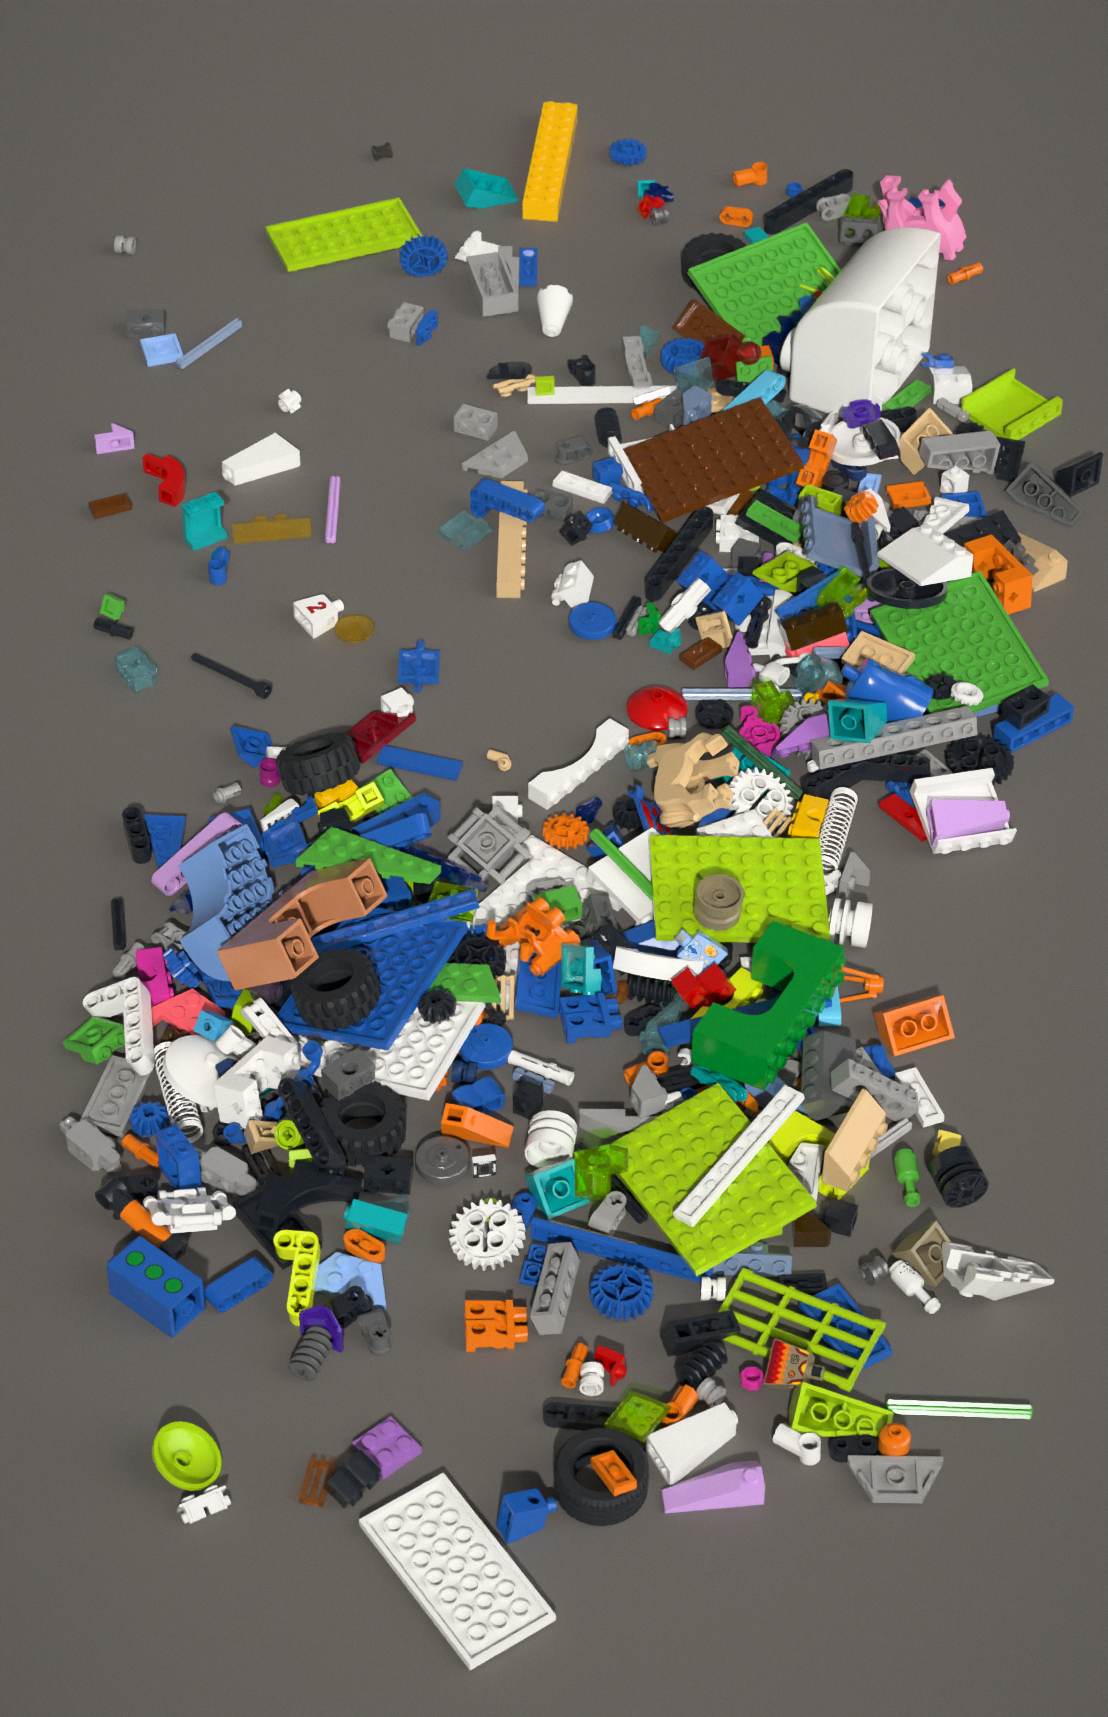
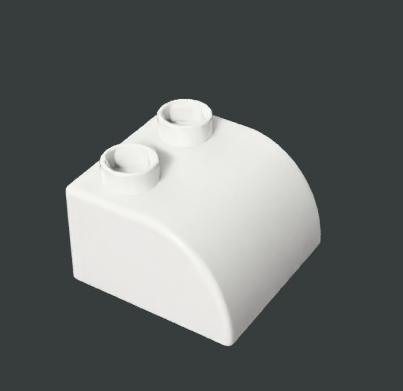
M911 227L894 228L872 236L859 248L801 318L797 327L792 329L785 339L780 355V366L783 370L791 372L789 398L791 401L807 405L828 414L832 411L834 414L838 412L839 418L842 419L843 408L845 406L846 408L849 407L850 402L855 400H871L872 404L876 405L878 403L880 412L882 411L883 404L893 397L922 360V352H928L941 239L939 232Z

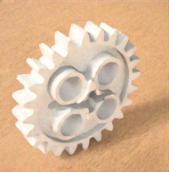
M748 768L745 772L740 771L728 785L734 793L729 810L736 811L733 816L750 811L749 809L766 789H769L770 792L757 805L755 811L763 822L774 808H777L780 814L782 812L785 813V817L788 818L791 815L790 810L793 808V805L790 804L793 798L787 797L790 790H784L783 788L786 783L780 784V777L774 779L772 772L766 775L765 769L759 773L757 768L752 772ZM774 817V819L767 826L768 829L771 827V825L775 822L777 818ZM781 821L776 829H779L784 823Z
M481 1199L479 1206L471 1202L472 1209L469 1210L463 1207L464 1215L456 1214L458 1221L451 1222L453 1229L449 1230L451 1237L449 1240L453 1253H457L459 1261L464 1259L465 1266L472 1262L474 1270L481 1265L483 1271H485L487 1265H490L492 1270H495V1264L499 1263L503 1268V1261L513 1262L511 1255L518 1256L517 1248L524 1247L522 1240L526 1239L524 1232L526 1230L522 1216H518L517 1209L511 1210L509 1203L503 1207L501 1200L495 1205L492 1199H489L488 1204H484V1201ZM491 1217L489 1222L490 1232H487V1219ZM499 1223H505L502 1226H496ZM487 1237L488 1250L484 1252L486 1247L485 1238ZM473 1243H479L476 1246H470ZM496 1244H502L499 1247H493Z

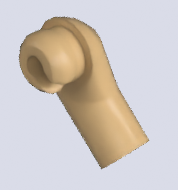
M491 749L488 751L487 759L496 761L500 770L507 771L511 768L512 763L508 754Z

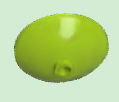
M172 1422L162 1427L154 1437L152 1443L154 1463L161 1475L174 1486L184 1490L198 1491L210 1486L219 1476L222 1464L220 1451L213 1438L202 1428L188 1422Z

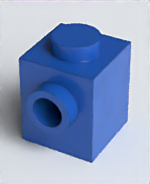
M614 457L593 463L592 478L595 482L609 486L611 482L621 483L623 468Z

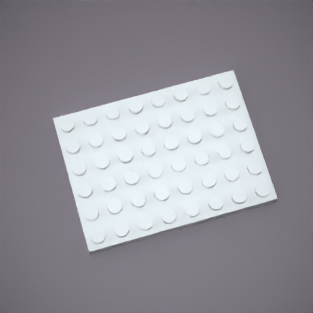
M456 1001L455 1016L450 1017L449 1022L442 1021L441 1025L438 1022H435L433 1025L429 1021L424 1022L417 1006L388 1051L299 1034H290L297 1041L301 1070L306 1069L311 1064V1061L307 1060L302 1052L303 1046L309 1041L318 1042L323 1050L320 1066L313 1074L322 1077L321 1069L359 1048L375 1064V1079L371 1083H374V1081L380 1082L381 1086L384 1087L386 1085L397 1094L429 1101L484 1010L485 1002Z

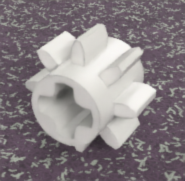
M287 389L278 396L280 398L278 405L284 412L289 411L292 414L301 407L299 404L301 397L294 390L290 392Z

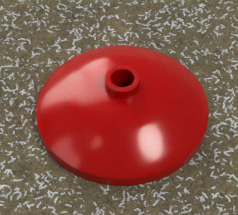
M654 685L634 692L627 701L626 711L630 720L637 726L647 730L663 731L668 730V718H673L674 720L686 718L688 705L685 698L676 690L666 686Z

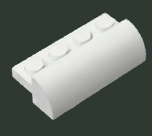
M775 590L774 596H766L772 601V606L768 610V620L763 624L759 645L755 649L749 648L751 655H770L771 660L775 654L788 658L785 653L784 639L780 634V623L782 621L775 613V610L794 598L787 591Z

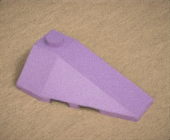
M757 1460L732 1462L663 1489L664 1511L666 1514L763 1505L765 1483L762 1467Z

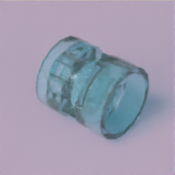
M655 740L644 741V743H641V746L637 743L625 746V760L631 772L643 770L645 766L649 767L647 764L648 755L655 753L658 746Z

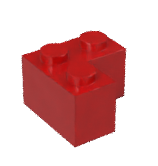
M716 963L699 976L688 967L671 980L682 999L696 1012L702 1006L710 1007L713 1002L721 1003L737 990L727 974Z

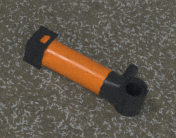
M110 1179L95 1192L98 1203L106 1210H112L115 1220L122 1219L142 1238L172 1259L177 1261L186 1253L188 1241L179 1233H170L165 1225H155L151 1220V1213L128 1193L127 1188L119 1179Z

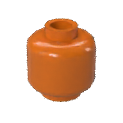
M899 1423L885 1425L879 1433L878 1449L883 1456H906L908 1454L911 1444V1434L908 1428Z

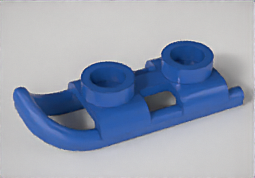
M614 482L609 484L612 487L611 497L614 500L620 502L622 499H627L630 506L638 508V506L644 505L647 507V513H651L653 508L646 495Z

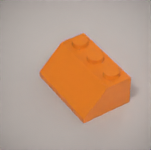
M944 995L927 996L874 1013L879 1035L894 1057L955 1038Z

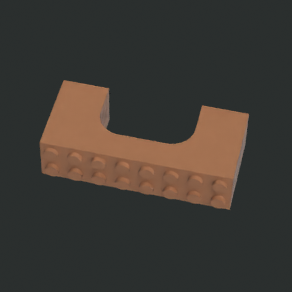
M370 858L311 871L216 952L235 990L294 979L319 958L310 939L314 934L334 923L366 916L388 897Z

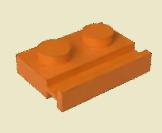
M924 481L886 486V493L893 509H900L903 506L908 508L931 504V497L926 486H924Z

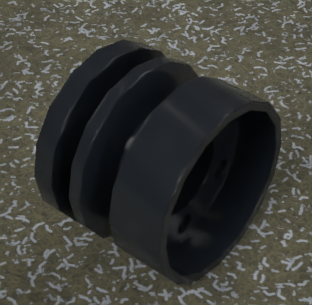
M966 1146L948 1148L935 1156L929 1164L928 1171L938 1187V1191L945 1204L949 1207L961 1208L978 1201L988 1189L989 1182L972 1150Z

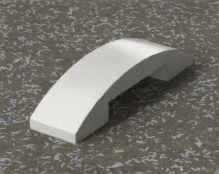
M616 946L613 969L671 981L688 967L699 976L702 974L704 961L685 957L679 959L638 952L637 949Z

